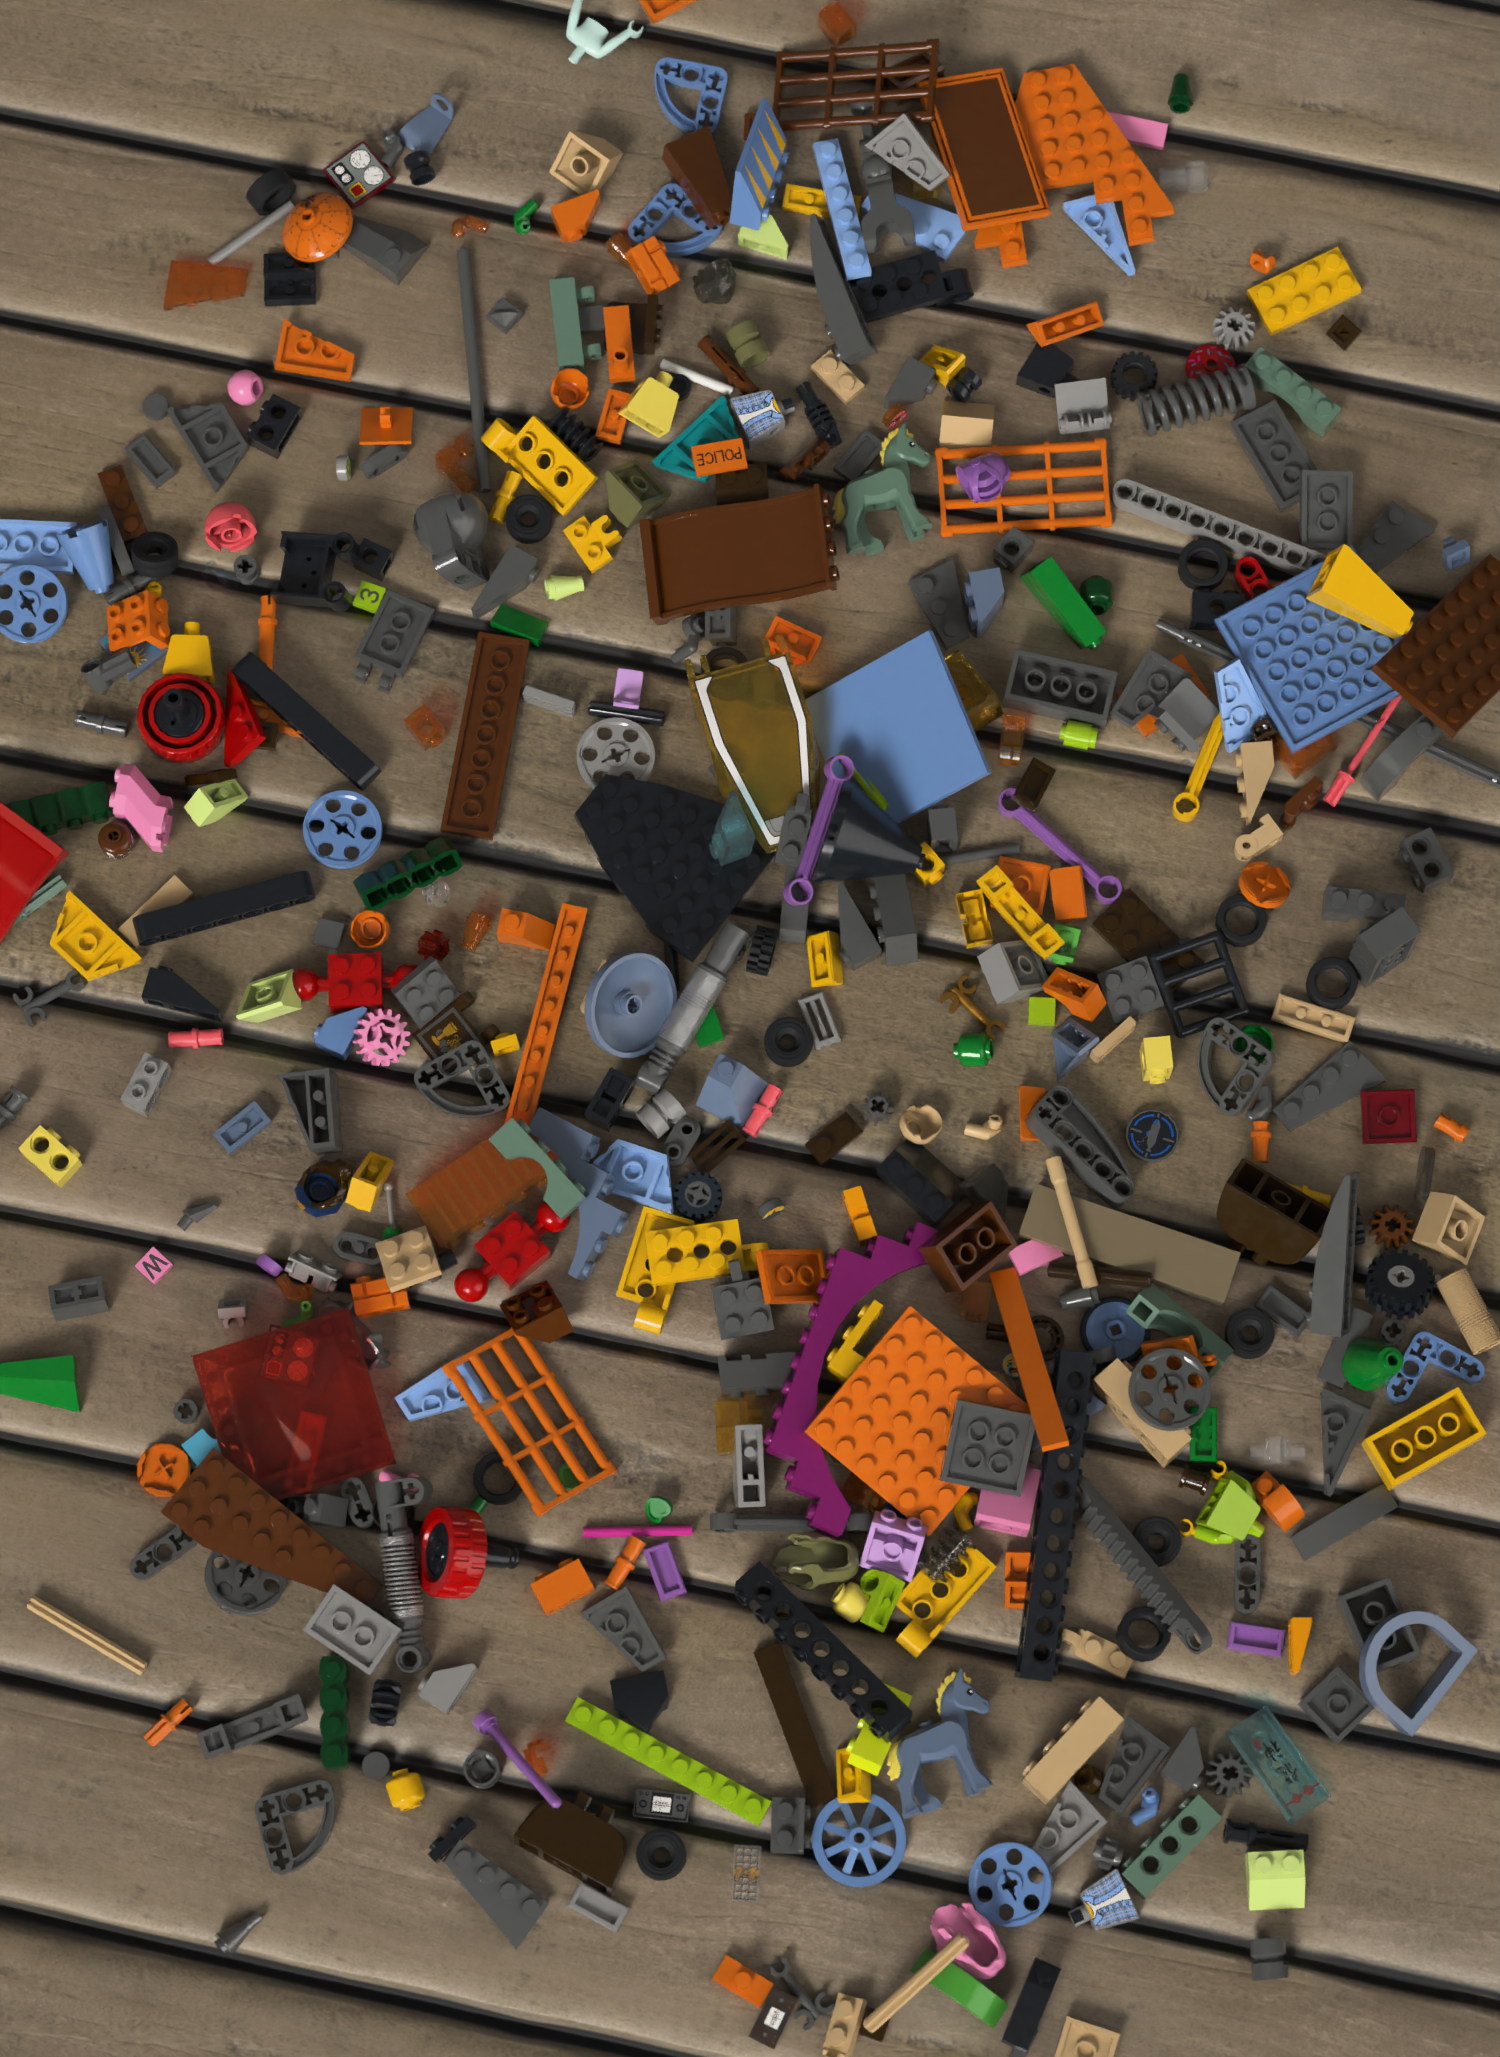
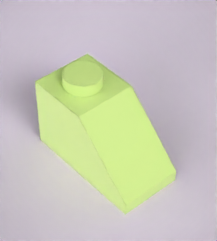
M769 215L767 222L762 221L759 231L741 226L738 234L739 246L787 260L788 244L772 215Z
M235 779L200 787L184 806V809L197 826L201 827L221 819L246 801L248 795Z

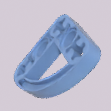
M670 57L660 59L655 66V93L666 117L676 127L690 134L702 128L706 115L710 116L709 128L711 129L712 136H714L718 129L728 85L726 71L717 66ZM666 66L671 67L668 75L663 74ZM678 68H681L680 78L677 77ZM689 70H695L699 74L695 80H688L684 75ZM715 76H720V81L717 83V91L712 90L713 79ZM665 84L702 90L695 121L683 115L673 105L667 94ZM707 98H715L718 100V105L714 108H708L705 106L704 101Z
M670 183L666 184L631 222L628 227V238L634 246H637L654 236L674 214L700 234L695 238L682 242H663L667 249V257H680L696 253L711 245L721 235L723 225H717L716 230L711 228L708 231L707 225L701 220L702 217L699 213L694 217L687 216L684 211L687 207L693 206V204L679 185ZM669 193L672 195L676 193L678 201H676L674 198L668 200L667 194ZM658 209L663 213V216L659 220H652L648 216L649 212ZM645 220L648 225L644 228V236L638 235L635 237L634 230L641 231L645 226L643 221Z

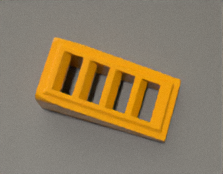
M1292 1617L1288 1621L1290 1675H1297L1301 1669L1313 1623V1618Z

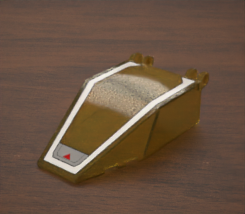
M781 633L776 634L775 638L780 653L771 655L769 642L764 637L760 640L765 657L710 672L709 664L704 654L700 656V664L705 674L695 676L693 663L690 659L685 660L691 703L719 791L724 798H728V802L732 805L736 814L742 818L749 831L767 854L777 850L785 811H787L788 805L795 806L797 793L809 795L806 809L812 810L808 831L809 836L819 806L821 763L812 719L787 643Z

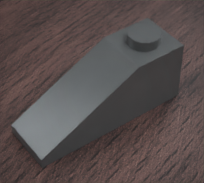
M511 544L471 608L473 617L479 619L525 590L530 582L534 583L540 574L538 558Z
M842 882L838 885L841 949L839 955L845 966L850 964L852 970L855 971L881 957L882 949Z

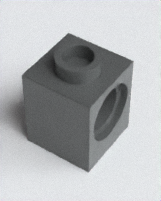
M1013 526L993 548L992 557L994 562L1001 569L1005 570L1007 568L1013 573L1032 552L1034 542ZM1009 547L1015 548L1018 551V553L1015 555H1008L1004 550Z

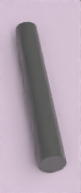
M1015 843L940 856V859L947 866L1019 854L1020 849L1019 844Z

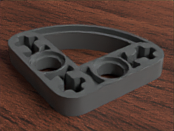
M1214 1018L1207 1024L1198 1047L1197 1065L1200 1081L1207 1096L1220 1111L1230 1116L1242 1114L1274 1067L1276 1057L1269 1048L1229 1020ZM1224 1024L1223 1030L1233 1035L1230 1038L1221 1034L1216 1036L1217 1030L1215 1026ZM1240 1037H1244L1248 1043L1246 1050L1243 1052H1238L1235 1049V1041ZM1214 1042L1244 1062L1224 1094L1219 1090L1212 1072L1211 1057ZM1253 1051L1260 1055L1266 1053L1265 1059L1268 1061L1267 1064L1258 1065L1259 1059L1250 1054ZM1246 1074H1250L1254 1078V1084L1250 1089H1244L1241 1085V1079ZM1235 1088L1239 1092L1245 1093V1098L1244 1096H1239L1235 1102L1238 1105V1108H1231L1229 1110L1230 1104L1228 1103V1099H1235L1239 1094L1238 1092H1234Z
M470 1040L423 1065L414 1074V1082L424 1097L440 1110L462 1118L489 1117L506 1110L511 1101L510 1094L486 1050L478 1041ZM470 1046H473L474 1049L480 1048L477 1056L481 1062L484 1059L487 1060V1063L479 1065L475 1070L471 1067L477 1065L474 1059L466 1057ZM448 1058H452L457 1062V1068L452 1073H446L442 1068L443 1062ZM437 1064L438 1071L444 1078L439 1080L438 1075H435L430 1079V1085L426 1083L420 1084L421 1074L423 1072H426L428 1075L434 1073L435 1070L432 1067ZM482 1069H490L493 1072L491 1082L482 1083L479 1081L478 1074ZM469 1070L487 1105L474 1107L457 1105L445 1100L434 1092L433 1089ZM499 1082L500 1086L495 1088L499 1095L505 1094L504 1104L502 1106H499L497 1103L492 1104L491 1101L494 1100V1095L491 1090L485 1093L484 1089L491 1088Z
M316 1780L263 1796L256 1802L255 1814L269 1866L276 1874L287 1875L301 1869L311 1862L327 1843L336 1815L334 1790L327 1781ZM319 1785L323 1789H328L324 1800H320L319 1797L310 1798L312 1804L307 1805V1797L303 1792L304 1789L308 1788L309 1794L317 1792V1786ZM292 1793H298L302 1797L301 1805L295 1809L287 1805V1797ZM268 1801L270 1805H275V1809L271 1810L272 1818L275 1820L279 1817L280 1822L270 1823L264 1827L263 1822H269L267 1814L265 1812L261 1813L260 1809L264 1807V1802ZM324 1806L323 1818L317 1835L302 1853L294 1857L284 1817ZM275 1827L280 1828L283 1833L280 1842H269L267 1838L268 1831ZM286 1844L287 1849H281L283 1857L289 1858L290 1862L286 1863V1869L282 1870L280 1866H275V1862L279 1860L276 1851L271 1854L270 1848H280Z

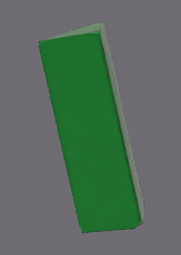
M501 604L490 624L492 629L516 638L528 639L531 644L540 646L549 622Z

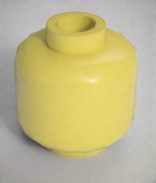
M855 1582L842 1583L831 1598L833 1610L851 1623L857 1622L862 1618L871 1596L864 1593Z

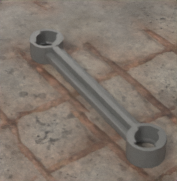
M862 1513L849 1514L843 1532L869 1533L873 1515ZM710 1514L711 1532L818 1530L806 1526L809 1518H806L805 1515Z

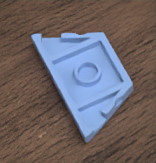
M617 1139L608 1147V1151L605 1154L600 1155L593 1162L596 1167L616 1176L613 1181L614 1188L610 1194L673 1214L670 1165L666 1154Z

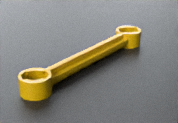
M1219 707V714L1212 721L1185 790L1174 799L1172 812L1179 821H1192L1198 814L1200 807L1198 797L1223 738ZM1187 799L1192 801L1195 806L1192 811L1181 814L1177 810L1176 804L1180 800Z

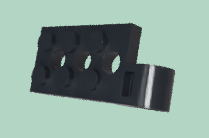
M935 250L871 268V276L850 280L866 323L932 304H937V307L949 303L963 302L974 295L967 269L958 268L941 273ZM928 273H933L937 276L936 280L931 284L923 282V277ZM903 280L912 282L910 289L906 291L899 290L898 285ZM878 287L887 289L886 295L882 298H876L873 295Z

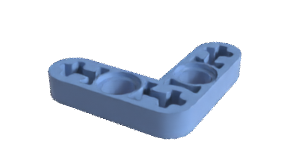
M1420 1332L1412 1339L1403 1355L1404 1363L1407 1361L1417 1363L1419 1369L1417 1374L1409 1375L1404 1371V1367H1402L1389 1381L1385 1390L1386 1397L1394 1404L1404 1403L1411 1395L1428 1363L1468 1384L1479 1382L1485 1372L1484 1366L1475 1357L1429 1332ZM1425 1338L1429 1340L1427 1345L1431 1348H1425L1420 1357L1425 1358L1423 1362L1418 1356L1409 1353L1412 1351L1416 1354L1420 1347L1417 1340L1422 1341ZM1443 1351H1451L1454 1354L1455 1362L1453 1364L1446 1365L1442 1363L1440 1355ZM1463 1358L1465 1361L1462 1365L1468 1368L1471 1365H1475V1371L1478 1373V1376L1468 1377V1371L1463 1367H1460L1459 1371L1454 1370V1368L1459 1364L1460 1359ZM1402 1378L1412 1381V1385L1406 1382L1402 1389L1405 1396L1399 1395L1397 1398L1393 1395L1394 1390L1391 1387H1397Z

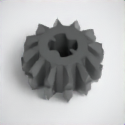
M1228 1750L1227 1759H1225L1221 1752L1217 1753L1216 1756L1219 1763L1212 1759L1208 1762L1215 1770H1207L1205 1772V1775L1215 1777V1779L1208 1782V1786L1211 1787L1217 1783L1219 1787L1216 1789L1215 1794L1219 1795L1224 1788L1226 1789V1798L1231 1797L1232 1789L1237 1796L1242 1795L1240 1786L1246 1789L1250 1787L1249 1782L1243 1778L1249 1779L1253 1777L1252 1772H1244V1769L1250 1767L1251 1763L1248 1761L1241 1765L1240 1761L1244 1755L1240 1753L1234 1760L1232 1750ZM1233 1768L1235 1770L1233 1775H1236V1779L1226 1780L1224 1778L1226 1774L1222 1773L1223 1769Z

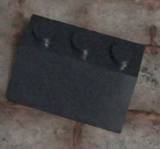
M908 1140L894 1149L876 1168V1176L933 1228H936L971 1191L964 1182L923 1145L915 1144Z

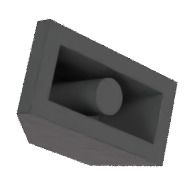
M909 356L884 398V408L890 410L923 401L927 393H933L938 383L935 379L936 370Z
M1192 1726L1159 1773L1160 1776L1185 1793L1190 1788L1196 1790L1204 1778L1200 1774L1204 1766L1197 1731Z

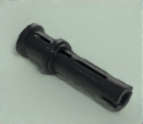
M1226 1818L1223 1830V1843L1233 1841L1245 1843L1247 1847L1254 1846V1844H1262L1295 1850L1303 1849V1852H1306L1309 1834L1257 1827V1824H1254V1822L1244 1824L1232 1822L1230 1818Z

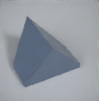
M1069 1018L1051 1033L1057 1082L1085 1060L1100 1041L1097 1035L1072 1018Z

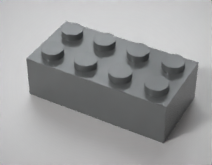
M1015 649L1003 707L1067 722L1069 719L1093 724L1092 727L1105 730L1118 672Z
M1403 906L1396 911L1394 908L1389 909L1380 916L1382 920L1375 925L1368 923L1358 931L1359 935L1355 938L1356 942L1352 945L1353 949L1349 952L1350 956L1347 962L1352 965L1357 978L1365 988L1408 960L1421 934L1420 929Z

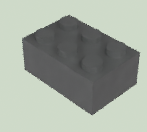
M1390 1577L1342 1595L1335 1600L1359 1660L1363 1646L1372 1630L1386 1617L1403 1610ZM1410 1625L1397 1629L1386 1639L1378 1655L1377 1674L1416 1659L1422 1654Z

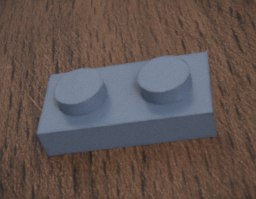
M254 1100L215 1131L213 1135L231 1156L269 1126L272 1121Z

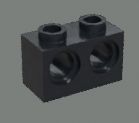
M273 394L270 400H265L260 409L261 415L257 422H252L247 435L252 447L278 459L303 416L299 406ZM278 411H283L286 413L281 418L273 417V415ZM264 433L273 434L270 439H261Z
M610 1067L584 1112L585 1120L609 1132L635 1088L634 1079Z

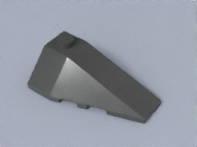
M353 215L351 232L342 247L387 279L399 285L426 252L429 245L408 231Z

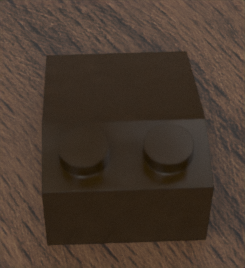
M767 463L747 464V469L715 474L717 506L769 499Z

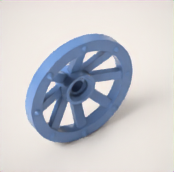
M872 1793V1800L866 1802L868 1806L861 1824H857L849 1803H839L836 1797L821 1810L813 1827L812 1847L818 1864L830 1878L846 1886L868 1887L884 1881L897 1869L905 1852L906 1831L899 1813L888 1801ZM841 1807L850 1828L848 1830L826 1821L834 1811ZM878 1807L891 1821L869 1829L868 1826L874 1811ZM895 1829V1849L873 1840V1837ZM823 1830L844 1837L845 1840L823 1850L822 1832ZM862 1834L865 1840L860 1844L856 1843L854 1836ZM849 1848V1855L842 1872L832 1866L827 1858ZM870 1848L892 1857L889 1863L879 1872L869 1852ZM858 1853H861L870 1876H850Z

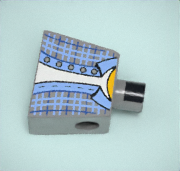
M771 390L730 399L731 411L749 450L758 447L785 429L783 416L795 411L790 397L776 402Z
M1118 1869L1113 1870L1078 1895L1082 1905L1068 1911L1075 1927L1090 1921L1094 1931L1139 1919Z

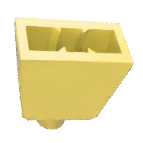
M660 371L656 379L647 377L641 381L621 407L618 414L658 438L667 434L670 430L679 399L678 393L669 388L673 377L667 372Z

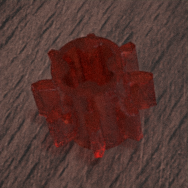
M437 929L433 933L425 931V934L418 940L419 950L417 953L424 956V960L432 956L434 959L442 962L443 958L450 952L448 944L450 939L443 936L444 933Z

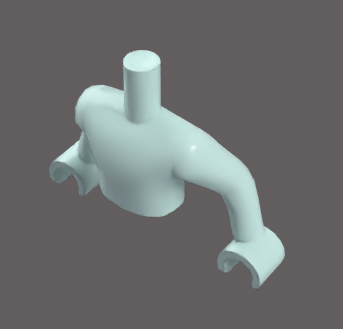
M574 0L567 23L566 37L577 47L568 59L573 64H577L585 52L596 59H600L628 38H639L642 34L643 26L639 31H633L631 27L635 20H632L627 29L603 45L609 34L608 30L591 18H587L583 24L577 27L583 0Z

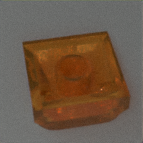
M1279 731L1270 736L1273 753L1294 780L1337 749L1331 734L1293 754L1290 752Z

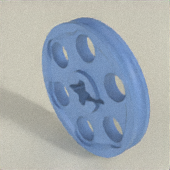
M19 565L7 570L0 576V588L3 585H10L13 589L10 598H0V615L4 611H11L14 616L12 623L9 625H3L0 622V632L14 641L31 644L47 640L62 627L68 613V597L63 584L53 573L37 565ZM25 571H31L35 576L34 582L31 585H24L21 582V575ZM49 583H54L58 588V592L54 597H46L44 595V587ZM21 591L23 595L29 600H35L32 606L33 611L37 615L36 617L34 613L29 609H23L22 606L25 605L24 597L20 593ZM49 609H55L58 612V620L54 623H47L45 621L44 615ZM27 623H33L36 626V633L32 637H25L22 632L24 625Z
M338 790L321 796L310 806L303 822V836L310 853L320 863L335 869H350L365 863L375 854L382 839L383 827L378 810L368 798L353 791ZM331 800H337L341 803L339 811L332 813L327 811V803ZM358 803L364 804L367 807L366 813L362 816L354 815L352 813L354 805ZM314 820H321L324 823V828L320 832H312L309 828L310 823ZM336 825L341 827L348 825L347 829L350 835L343 832L339 835ZM366 827H373L376 830V835L372 839H364L361 836L362 830ZM322 844H331L334 847L332 854L328 856L321 855L319 848ZM347 848H358L360 851L359 856L352 860L346 858L345 851Z
M1003 1842L986 1849L976 1859L970 1871L969 1893L974 1906L982 1916L1000 1926L1016 1927L1033 1921L1045 1910L1052 1895L1053 1880L1047 1862L1035 1849L1023 1843ZM1011 1849H1018L1022 1853V1861L1017 1865L1010 1863L1007 1855ZM986 1858H991L996 1862L997 1869L993 1874H987L982 1869V1862ZM1032 1867L1042 1869L1044 1878L1041 1882L1036 1883L1029 1878V1871ZM1006 1877L1017 1881L1018 1885L1014 1887L1015 1892H1012L1010 1888L1005 1889ZM981 1886H988L992 1890L993 1895L990 1901L984 1902L979 1899L978 1889ZM1032 1894L1038 1897L1040 1904L1036 1910H1029L1025 1906L1026 1896ZM1008 1904L1013 1908L1014 1915L1010 1920L1000 1917L999 1908L1001 1905Z

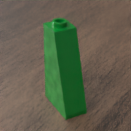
M1051 556L1039 561L1019 577L1080 650L1089 647L1091 650L1103 641L1101 636L1107 631Z

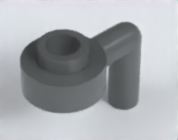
M692 614L682 622V629L688 638V645L671 655L672 661L676 664L694 654L698 649V642L705 637V619L698 614Z

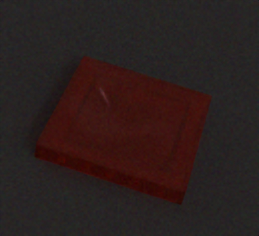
M349 1307L191 1355L221 1454L278 1501L396 1464Z

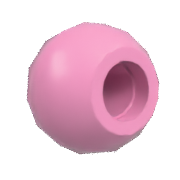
M245 369L235 372L228 381V394L239 405L247 406L256 403L263 393L262 380L256 373Z

